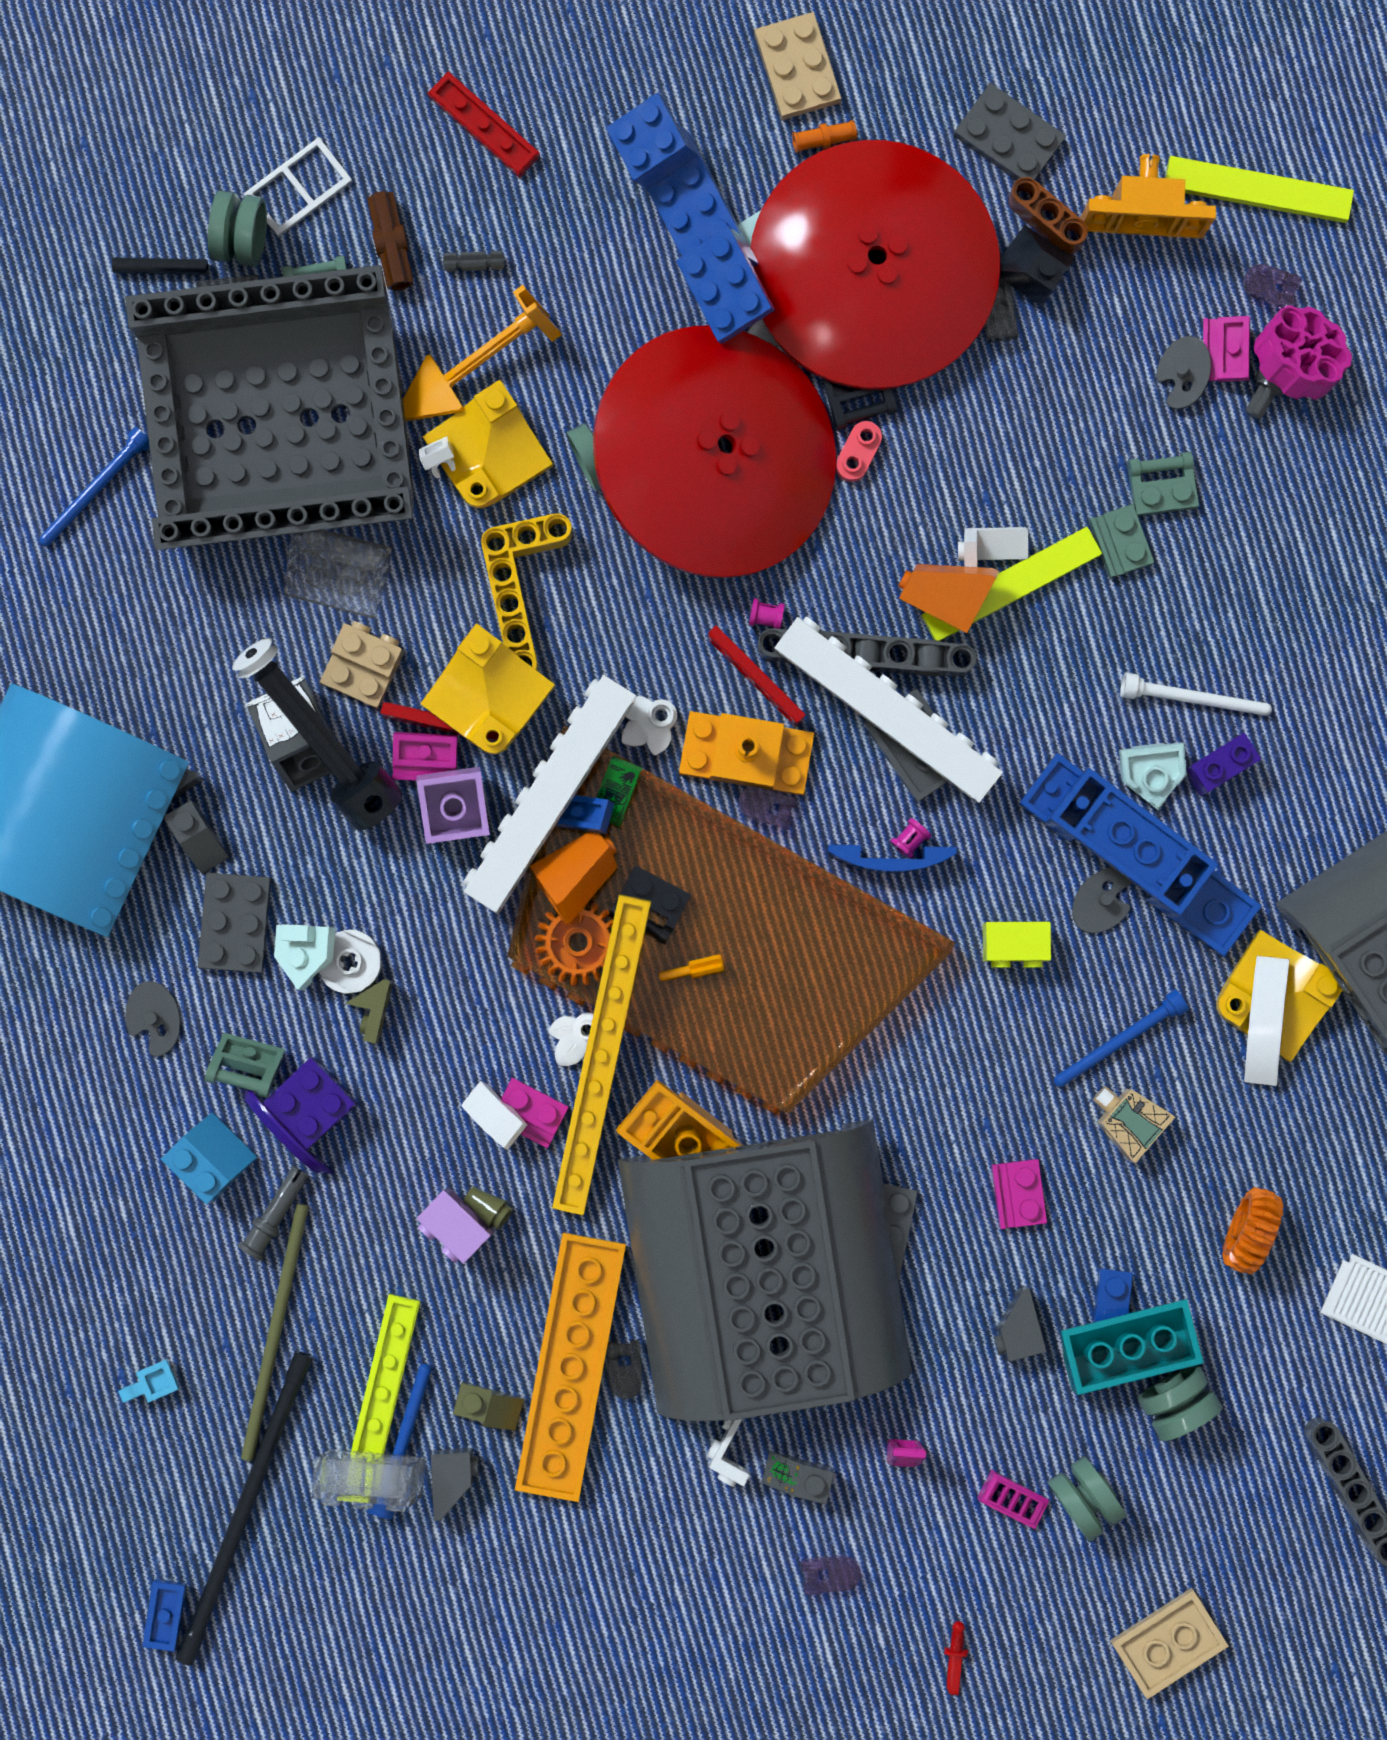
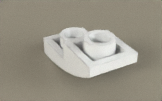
M482 1081L477 1084L461 1105L487 1134L507 1150L527 1126L514 1108L505 1104L493 1089Z

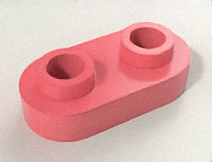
M862 421L853 427L836 462V472L842 480L856 482L866 474L882 440L881 430L875 423ZM863 432H869L872 439L864 441L860 435ZM853 459L857 461L858 467L851 469L847 466L846 462Z

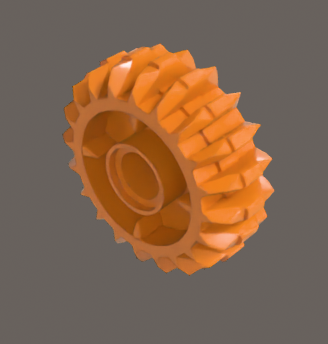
M597 903L592 904L590 911L585 910V905L576 917L566 925L559 915L555 918L550 912H547L545 916L551 921V924L548 926L540 922L538 925L540 929L547 931L545 936L540 934L535 936L536 941L545 942V946L535 949L536 953H547V957L541 959L540 964L542 966L550 962L553 964L547 972L550 976L555 974L557 970H560L561 974L558 981L561 983L565 981L567 974L571 975L570 983L572 986H576L577 976H582L584 985H589L587 975L592 973L596 981L601 980L597 970L604 967L611 934L609 929L612 928L613 920L608 923L604 922V919L609 915V911L606 909L599 916L595 914L599 906ZM575 934H582L588 940L587 947L579 952L572 950L569 946V941Z
M1253 1187L1246 1192L1245 1197L1241 1199L1239 1206L1236 1208L1225 1236V1243L1222 1247V1257L1225 1265L1235 1271L1250 1275L1260 1269V1266L1264 1264L1265 1258L1269 1255L1271 1247L1274 1245V1240L1278 1235V1229L1281 1225L1284 1207L1281 1197L1263 1188Z

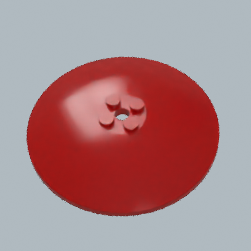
M887 140L853 141L830 147L807 158L793 168L771 192L758 216L751 239L750 248L759 263L754 267V270L775 308V311L762 318L770 335L790 358L806 370L832 383L851 388L867 390L899 388L920 382L944 370L956 361L978 337L989 317L998 291L1000 277L999 245L993 222L980 196L970 183L945 161L920 148L900 142ZM875 249L881 250L885 254L886 260L882 264H873L868 258V253Z
M709 325L691 326L664 333L650 340L626 359L614 373L605 388L595 417L593 431L595 470L600 488L612 514L626 533L647 553L659 561L686 573L711 578H733L768 569L794 553L810 537L821 521L830 501L836 472V449L834 434L826 408L817 390L796 363L772 344L747 332L742 331L721 344L717 341ZM724 437L731 442V453H724L720 450L718 446L719 438Z

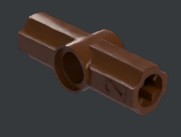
M386 191L376 192L367 197L374 227L372 234L377 256L381 259L387 289L395 291L404 290L414 285L411 266L407 256L409 248L403 224H400L394 193Z

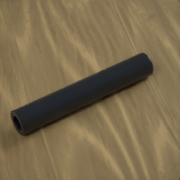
M113 257L112 271L113 273L208 275L209 264L208 259Z

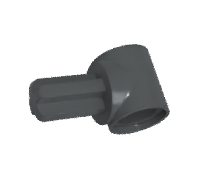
M1259 369L1255 376L1256 384L1259 387L1246 408V412L1257 419L1263 417L1274 396L1284 395L1277 385L1266 380Z

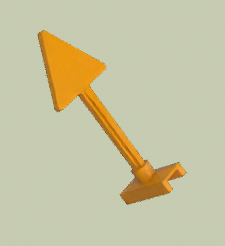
M524 285L513 291L523 313L514 319V323L446 374L442 373L431 355L425 357L403 398L405 421L463 412L464 407L453 391V385L523 333L526 335L537 326L552 342L562 335L560 330L549 319L551 317Z

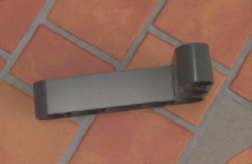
M1316 1417L1311 1419L1304 1428V1435L1368 1552L1378 1562L1387 1566V1556L1382 1557L1380 1553L1382 1545L1387 1543V1514L1338 1427L1323 1418ZM1327 1426L1329 1431L1327 1439L1318 1442L1316 1439L1317 1430L1320 1427ZM1343 1455L1345 1459L1343 1467L1337 1471L1333 1470L1332 1462L1334 1458ZM1359 1484L1361 1488L1359 1496L1355 1499H1349L1348 1491L1350 1487ZM1375 1513L1377 1517L1376 1523L1370 1528H1365L1364 1520L1366 1516Z

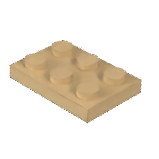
M814 12L754 29V36L781 120L841 103L839 89Z
M1192 1588L1110 1640L1146 1699L1154 1696L1229 1647Z

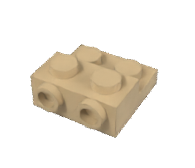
M353 621L351 626L344 623L331 650L332 656L319 683L379 710L404 655L403 649L398 647L400 641L386 634H382L380 639L370 635L371 629L356 621Z

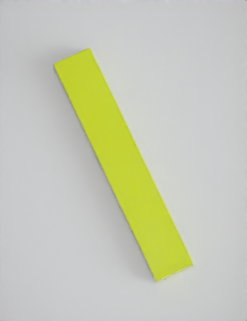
M1175 156L1169 157L1165 178L1186 179V194L1341 223H1347L1349 220L1354 193L1352 189Z
M1088 527L998 573L972 624L1101 556L1102 552ZM926 612L921 615L933 640L942 641L960 631Z
M394 1294L388 1295L343 1486L372 1493L376 1491L420 1308V1300Z

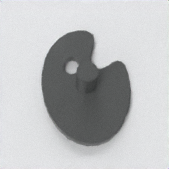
M1185 336L1175 340L1165 350L1157 368L1156 378L1158 382L1168 380L1175 382L1174 389L1166 401L1170 408H1187L1194 404L1205 391L1211 374V359L1206 345L1197 337ZM1186 382H1191V389L1187 392L1183 391V385Z
M1113 867L1100 870L1090 876L1081 885L1074 897L1072 917L1075 925L1086 933H1099L1109 930L1120 923L1130 911V905L1118 901L1116 895L1123 888L1130 886L1132 882ZM1105 881L1112 883V888L1108 891L1102 888Z
M147 981L137 985L131 992L126 1005L125 1017L128 1032L131 1036H137L143 1030H148L151 1036L149 1054L162 1056L173 1049L180 1034L181 1017L178 1005L170 991L162 984ZM161 1025H165L167 1028L164 1036H160L158 1032Z

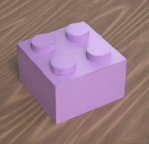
M480 767L417 775L416 781L426 844L490 835Z
M450 1187L444 1189L416 1218L421 1223L418 1226L419 1230L430 1240L437 1238L444 1245L441 1249L442 1252L454 1263L460 1260L464 1264L495 1232Z

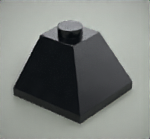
M1024 224L1000 258L999 278L1043 307L1076 258Z

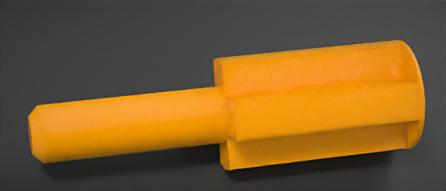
M720 953L688 961V966L659 972V978L661 981L687 975H692V978L724 972V961Z

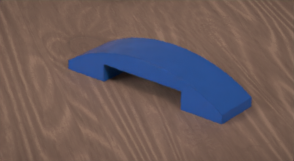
M861 845L827 846V854L846 865L864 871L886 874L924 870L946 861L957 853V847L925 846L922 848L921 859L860 858Z

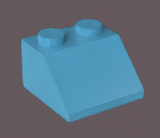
M212 1112L186 1133L161 1160L208 1205L214 1203L258 1156Z

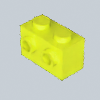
M985 922L982 924L983 962H991V968H1011V962H1023V968H1042V962L1051 960L1050 922Z

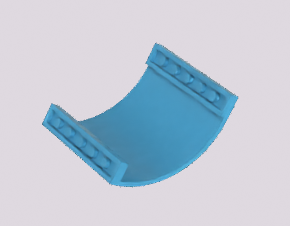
M11 683L0 705V891L108 938L189 761L80 711Z

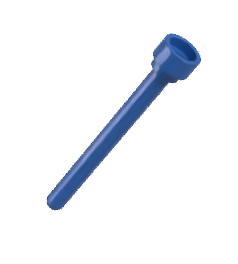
M135 426L127 434L129 436L125 441L127 445L40 536L39 542L41 545L49 546L136 453L140 454L143 450L147 452L150 449L149 438L138 427Z
M1176 989L1172 990L1164 996L1165 1000L1161 1002L1162 1006L1054 1077V1084L1058 1087H1063L1168 1016L1171 1018L1174 1016L1180 1017L1190 1010L1187 1003Z
M422 1364L418 1369L381 1492L376 1494L375 1499H371L368 1513L374 1516L393 1519L396 1509L393 1494L431 1374V1367L428 1364Z

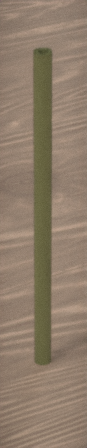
M296 1203L241 1459L254 1460L309 1205Z

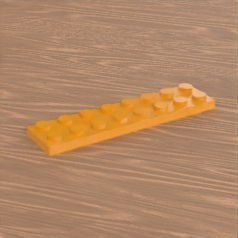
M566 1232L562 1233L515 1491L579 1502L625 1253V1243Z

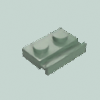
M1133 504L1089 519L1088 522L1095 541L1102 552L1101 557L1109 579L1136 571L1154 563Z

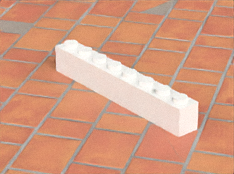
M797 617L774 647V650L972 800L980 803L1003 773L997 768L1000 762L985 751L982 755L972 749L974 743L960 732L957 736L953 735L946 729L949 724L935 713L929 717L920 709L923 704L910 694H907L904 698L896 692L895 689L898 685L882 674L878 678L869 671L872 666L858 655L854 659L844 652L847 647L835 637L831 636L827 640L818 632L821 627L808 617H805L802 621Z
M605 675L599 681L594 679L585 692V696L588 697L582 708L576 706L568 718L567 722L571 724L565 735L562 733L557 735L550 747L554 752L547 762L542 760L532 775L536 780L530 789L525 786L515 801L519 805L512 816L507 814L498 827V830L501 832L495 843L489 841L480 855L484 859L478 870L472 868L463 881V885L467 886L463 891L465 894L497 914L502 910L636 701L635 694Z

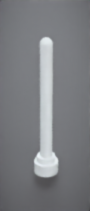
M1125 672L1121 682L1120 697L1128 699L1148 695L1264 716L1269 715L1272 711V707L1268 703L1144 682L1143 678H1139L1138 674Z

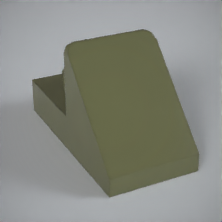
M384 979L346 1002L349 1005L370 1009L369 1016H363L360 1026V1033L364 1034L363 1041L375 1044L380 1042L393 986L392 981Z
M462 1381L453 1415L482 1422L484 1427L515 1431L524 1398Z

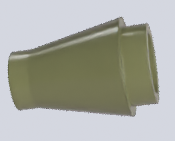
M475 1186L468 1191L463 1200L489 1228L494 1227L497 1230L504 1226L513 1211L508 1206V1201L479 1190Z

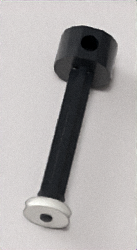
M261 639L249 646L234 661L232 670H239V678H246L254 674V681L259 683L337 779L338 783L330 796L331 801L350 825L360 831L380 823L400 803L402 798L400 788L380 763L371 761L359 766L280 669L278 662L271 661L278 651L277 646H271L272 639Z

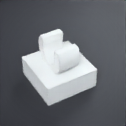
M447 436L419 449V457L424 469L428 470L431 468L432 474L436 478L441 477L440 471L437 468L441 463H447L451 471L456 469L453 459V447Z

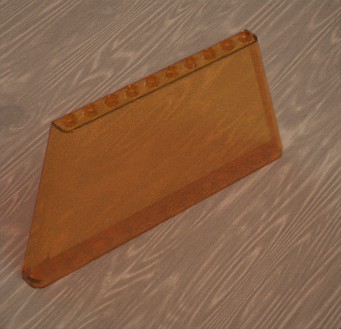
M564 725L560 733L565 735L569 727ZM605 748L575 795L597 797L613 756L629 763L632 762ZM642 769L622 824L616 826L609 823L606 834L600 833L603 838L608 836L617 850V853L613 856L618 868L588 901L585 910L590 911L592 904L597 903L599 906L595 914L599 916L605 909L610 913L635 865L691 894L665 945L657 942L655 936L645 932L624 1030L638 1038L641 1033L653 1038L650 1043L652 1046L665 1053L668 1052L669 1048L681 1054L678 1058L679 1061L694 1069L697 1064L707 1068L706 1076L722 1085L725 1079L737 1085L734 1090L736 1093L749 1100L752 1099L753 1095L765 1101L762 1105L763 1108L778 1116L781 1111L788 1114L951 953L956 942L645 769ZM554 827L530 865L589 831ZM529 867L507 955L508 958L514 960L511 967L528 975L530 970L539 974L541 978L538 982L554 991L558 986L569 991L567 998L581 1006L586 1001L595 1006L600 981H596L593 973L587 975L589 985H584L582 976H577V984L572 986L570 983L571 975L567 974L565 981L559 980L560 970H557L553 975L548 972L553 966L551 962L544 966L540 964V960L547 957V953H536L535 949L545 946V942L536 941L535 936L539 934L545 936L547 931L540 929L538 925L542 922L549 926L551 921L547 919L545 914L550 912L556 918L558 913L539 888ZM652 910L649 912L648 919L664 927L668 919ZM608 916L604 919V922L608 923L614 920V918ZM582 934L573 935L569 941L570 948L577 952L584 950L588 944L587 938ZM719 953L724 961V972L692 978V975H687L661 981L659 978V972L688 966V961L718 955ZM600 968V969L597 970V971H598V973L600 974V976L602 977L603 969Z

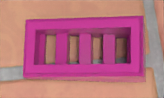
M888 1440L887 1463L889 1465L915 1467L925 1460L926 1450L918 1440Z
M992 1469L977 1497L979 1502L1033 1529H1036L1050 1501ZM999 1483H1001L1004 1487L996 1501L992 1497ZM1010 1489L1015 1490L1009 1505H1003ZM1021 1494H1023L1026 1498L1019 1512H1017L1014 1508ZM1032 1500H1035L1038 1504L1031 1517L1028 1518L1025 1514Z

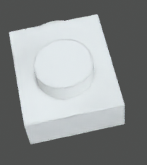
M1027 527L965 528L964 542H958V561H964V566L977 567L978 560L1028 558Z
M742 1419L723 1423L722 1428L726 1431L721 1441L715 1439L706 1456L711 1459L709 1461V1468L719 1473L717 1478L732 1487H735L736 1483L744 1487L750 1476L748 1469L723 1456Z

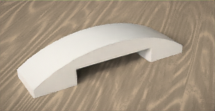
M1257 956L1244 1082L1277 1086L1290 959Z

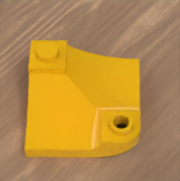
M501 380L473 396L474 398L464 406L463 412L455 413L432 431L422 436L427 445L446 436L448 437L453 447V459L456 469L451 471L447 463H441L440 465L465 503L473 508H485L500 501L553 467V463ZM476 485L483 488V492L479 495L472 493V488Z
M476 623L458 646L451 661L420 704L479 749L488 754L495 755L502 753L511 745L555 688V684ZM492 731L499 734L498 740L493 743L487 740V735Z
M1258 930L1221 989L1216 1002L1217 1011L1226 1022L1248 1036L1257 956L1290 959L1280 1057L1287 1062H1292L1310 1033L1329 1008H1332L1342 989L1326 966L1293 950L1264 931ZM1233 999L1239 1001L1240 1007L1237 1011L1232 1010L1230 1007V1002Z

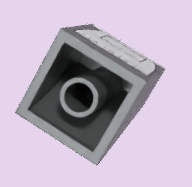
M304 676L291 680L293 685L332 732ZM262 694L255 700L246 703L271 763L291 792L331 773L267 694Z

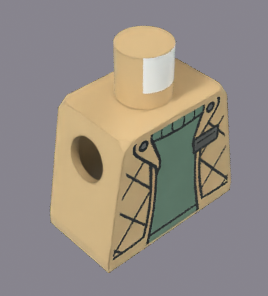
M1104 1086L1093 1098V1101L1106 1111L1098 1120V1125L1122 1155L1131 1163H1136L1175 1118L1171 1113L1131 1089H1125L1118 1097L1109 1088Z

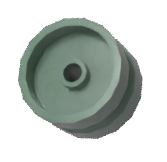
M217 191L211 206L208 225V252L210 259L227 263L235 255L239 265L258 266L263 254L267 231V203L265 198L246 195L240 202L235 192Z
M1199 1365L1183 1368L1171 1373L1149 1386L1138 1396L1137 1399L1146 1415H1157L1152 1422V1426L1161 1441L1172 1440L1192 1432L1212 1420L1223 1409L1215 1392L1204 1390L1208 1380Z
M1083 1456L1071 1464V1472L1079 1483L1077 1487L1063 1473L1057 1474L1047 1483L1090 1543L1103 1534V1527L1094 1513L1098 1511L1104 1520L1113 1526L1127 1517L1117 1501V1495L1100 1472L1095 1470L1089 1460Z

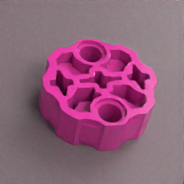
M1290 305L1280 309L1264 327V330L1255 339L1254 352L1258 356L1260 362L1259 369L1267 381L1277 385L1283 394L1295 399L1309 397L1317 400L1324 397L1340 381L1343 373L1351 366L1352 354L1347 348L1346 336L1338 324L1329 321L1321 311L1309 306L1295 308Z

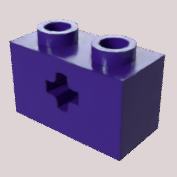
M1244 732L1187 767L1186 772L1196 791L1202 796L1260 761L1261 757Z

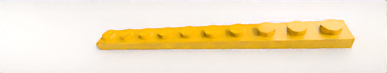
M621 894L618 897L553 1201V1209L584 1215L650 912L652 901Z

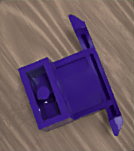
M310 1057L264 1102L257 1092L243 1088V1097L252 1111L296 1158L315 1173H333V1170L323 1160L319 1159L308 1149L331 1127L340 1123L359 1102L316 1057Z

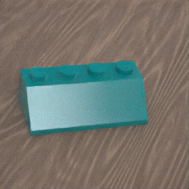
M1187 1299L1060 1331L1063 1358L1071 1390L1077 1395L1204 1363Z

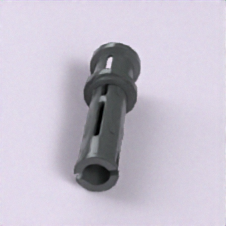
M292 1165L290 1172L261 1217L257 1216L252 1221L254 1226L244 1242H239L237 1245L239 1249L259 1261L263 1260L264 1250L271 1239L278 1236L279 1229L277 1226L307 1179H309V1174L304 1171L300 1173L301 1169Z

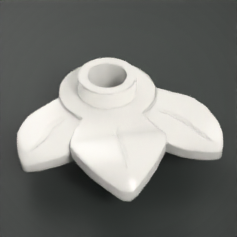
M636 696L635 703L626 715L630 721L623 731L622 743L634 747L647 743L651 753L657 755L663 752L670 744V729L677 720L676 708L667 700L660 699L652 702L643 696ZM663 710L667 713L668 717L665 721H658L655 715L658 711Z
M583 1013L577 1018L562 1016L552 1023L548 1031L552 1036L559 1039L555 1050V1059L558 1065L570 1066L578 1063L580 1060L584 1061L589 1034L583 1031V1025L588 1024L591 1026L594 1013Z

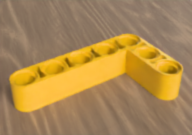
M560 513L487 529L481 538L503 644L521 659H527L532 662V667L536 671H538V663L514 558L566 546L573 536L570 520ZM553 525H564L567 528L566 533L561 537L552 536L549 531ZM524 531H531L536 537L532 543L523 544L519 541L520 534ZM493 538H501L505 541V544L501 550L493 551L488 548L489 541ZM501 568H507L512 572L511 577L502 582L496 580V571ZM508 598H513L518 601V607L515 611L506 612L501 609L502 603ZM513 629H521L525 632V637L521 642L513 643L508 639V635Z

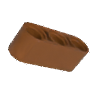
M1022 177L1015 181L1008 198L1009 207L1044 238L1068 254L1079 251L1088 234L1086 223L1031 177ZM1026 191L1030 194L1031 199L1027 201L1021 200L1017 196V192ZM1049 211L1054 215L1055 219L1051 221L1045 220L1041 216V212ZM1073 231L1078 235L1079 239L1071 241L1066 238L1064 232Z

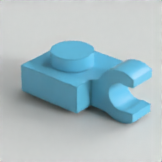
M165 1359L136 1372L139 1382L124 1387L118 1392L123 1403L145 1394L149 1403L179 1390L180 1387L169 1360Z

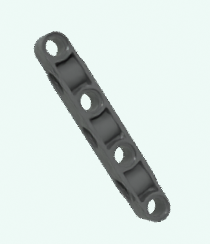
M772 628L762 632L757 644V651L761 658L770 662L792 664L778 652H768L763 647V642L768 638H775L780 641L787 629ZM831 631L818 632L827 640L831 636L835 637L847 647L844 650L847 655L853 659L857 655L863 658L872 666L869 670L872 672L963 677L972 670L977 660L974 649L965 644ZM894 648L903 650L906 654V660L901 663L894 662L890 658V650ZM958 653L964 654L968 658V666L965 668L957 667L953 662V655Z

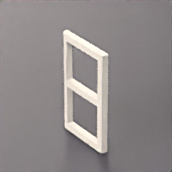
M318 137L247 190L244 196L256 194L284 173L308 205L279 227L267 212L268 225L280 237L353 181L325 146L323 140ZM318 147L342 177V180L313 201L289 168Z

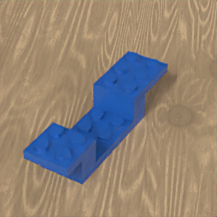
M657 92L607 126L606 129L631 177L635 182L648 190L682 257L676 260V263L717 341L721 344L725 343L775 311L754 270V267L759 264L692 136L675 121L663 96Z
M1059 753L1055 754L1018 803V805L1066 841L1077 840L1149 894L1145 899L1221 957L1227 954L1262 906L1216 872L1215 869L1219 865L1091 768L1081 771Z

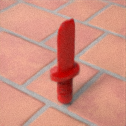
M956 1621L953 1624L950 1647H944V1654L949 1656L946 1687L951 1695L959 1694L962 1657H968L969 1651L963 1649L965 1625L961 1621Z

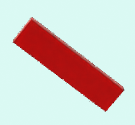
M449 71L427 93L429 99L519 179L540 157L538 150Z
M717 625L708 632V641L794 726H798L804 720L806 714Z
M389 702L382 704L380 714L383 718L460 735L431 712ZM492 731L487 735V740L492 743L496 742L499 738L497 732Z

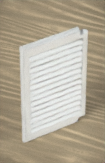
M1352 1254L1349 1262L1343 1260L1320 1313L1387 1344V1270Z

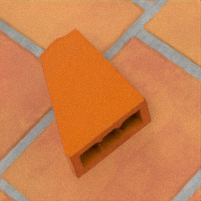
M916 564L913 572L906 570L898 585L899 588L903 589L899 599L967 633L999 571L994 568Z
M587 832L529 866L539 888L565 925L576 917L618 868L613 856L617 853V850L608 836L603 838L600 833Z

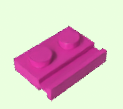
M1250 316L1218 317V319L1203 318V343L1206 345L1211 359L1209 381H1250Z
M394 732L392 779L416 781L417 775L457 770L458 735Z
M513 1077L501 1098L505 1104L512 1106L527 1124L520 1135L546 1148L549 1147L569 1106Z
M1030 1159L992 1164L991 1170L999 1228L1006 1229L1047 1223L1039 1160Z

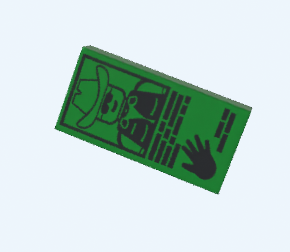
M613 756L610 760L596 798L608 799L614 803L609 823L620 826L643 768L616 756Z

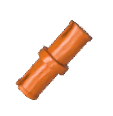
M853 120L827 126L826 123L819 124L816 129L792 133V143L796 153L822 147L824 150L830 148L832 144L857 140V130Z

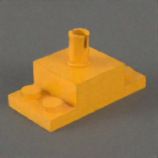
M1145 154L1139 157V177L1122 176L1112 197L1099 195L1093 199L1089 198L1080 217L1086 223L1088 232L1203 239L1216 219V206H1207V203L1203 201H1192L1184 204L1186 179L1158 178L1160 157L1153 154L1152 160L1149 161L1150 154Z
M690 711L679 774L803 796L814 732L785 728L783 723L721 713V716Z
M658 1079L616 1129L619 1135L652 1160L743 1146L733 1138L732 1130L683 1092L677 1095Z

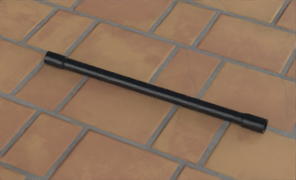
M295 1351L285 1376L282 1391L190 1626L186 1630L176 1654L175 1660L184 1665L193 1666L204 1639L207 1624L298 1391L305 1381L314 1358L307 1353Z

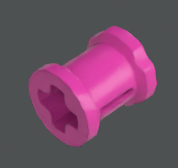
M754 598L748 626L759 624L780 629L785 604L780 603L776 606L761 603L759 599Z
M910 818L908 820L909 825L897 838L890 840L894 848L908 859L914 857L913 852L925 839L929 840L932 837L925 827L915 819ZM913 834H915V837L908 844H906L908 839Z

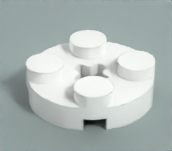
M350 929L337 932L334 940L333 960L325 969L322 968L319 971L321 978L328 987L335 991L346 994L363 992L376 981L382 967L381 951L374 940L363 932ZM352 952L356 955L355 960L358 962L356 968L351 967L349 971H346L344 969L345 964L341 962L342 956L348 957Z

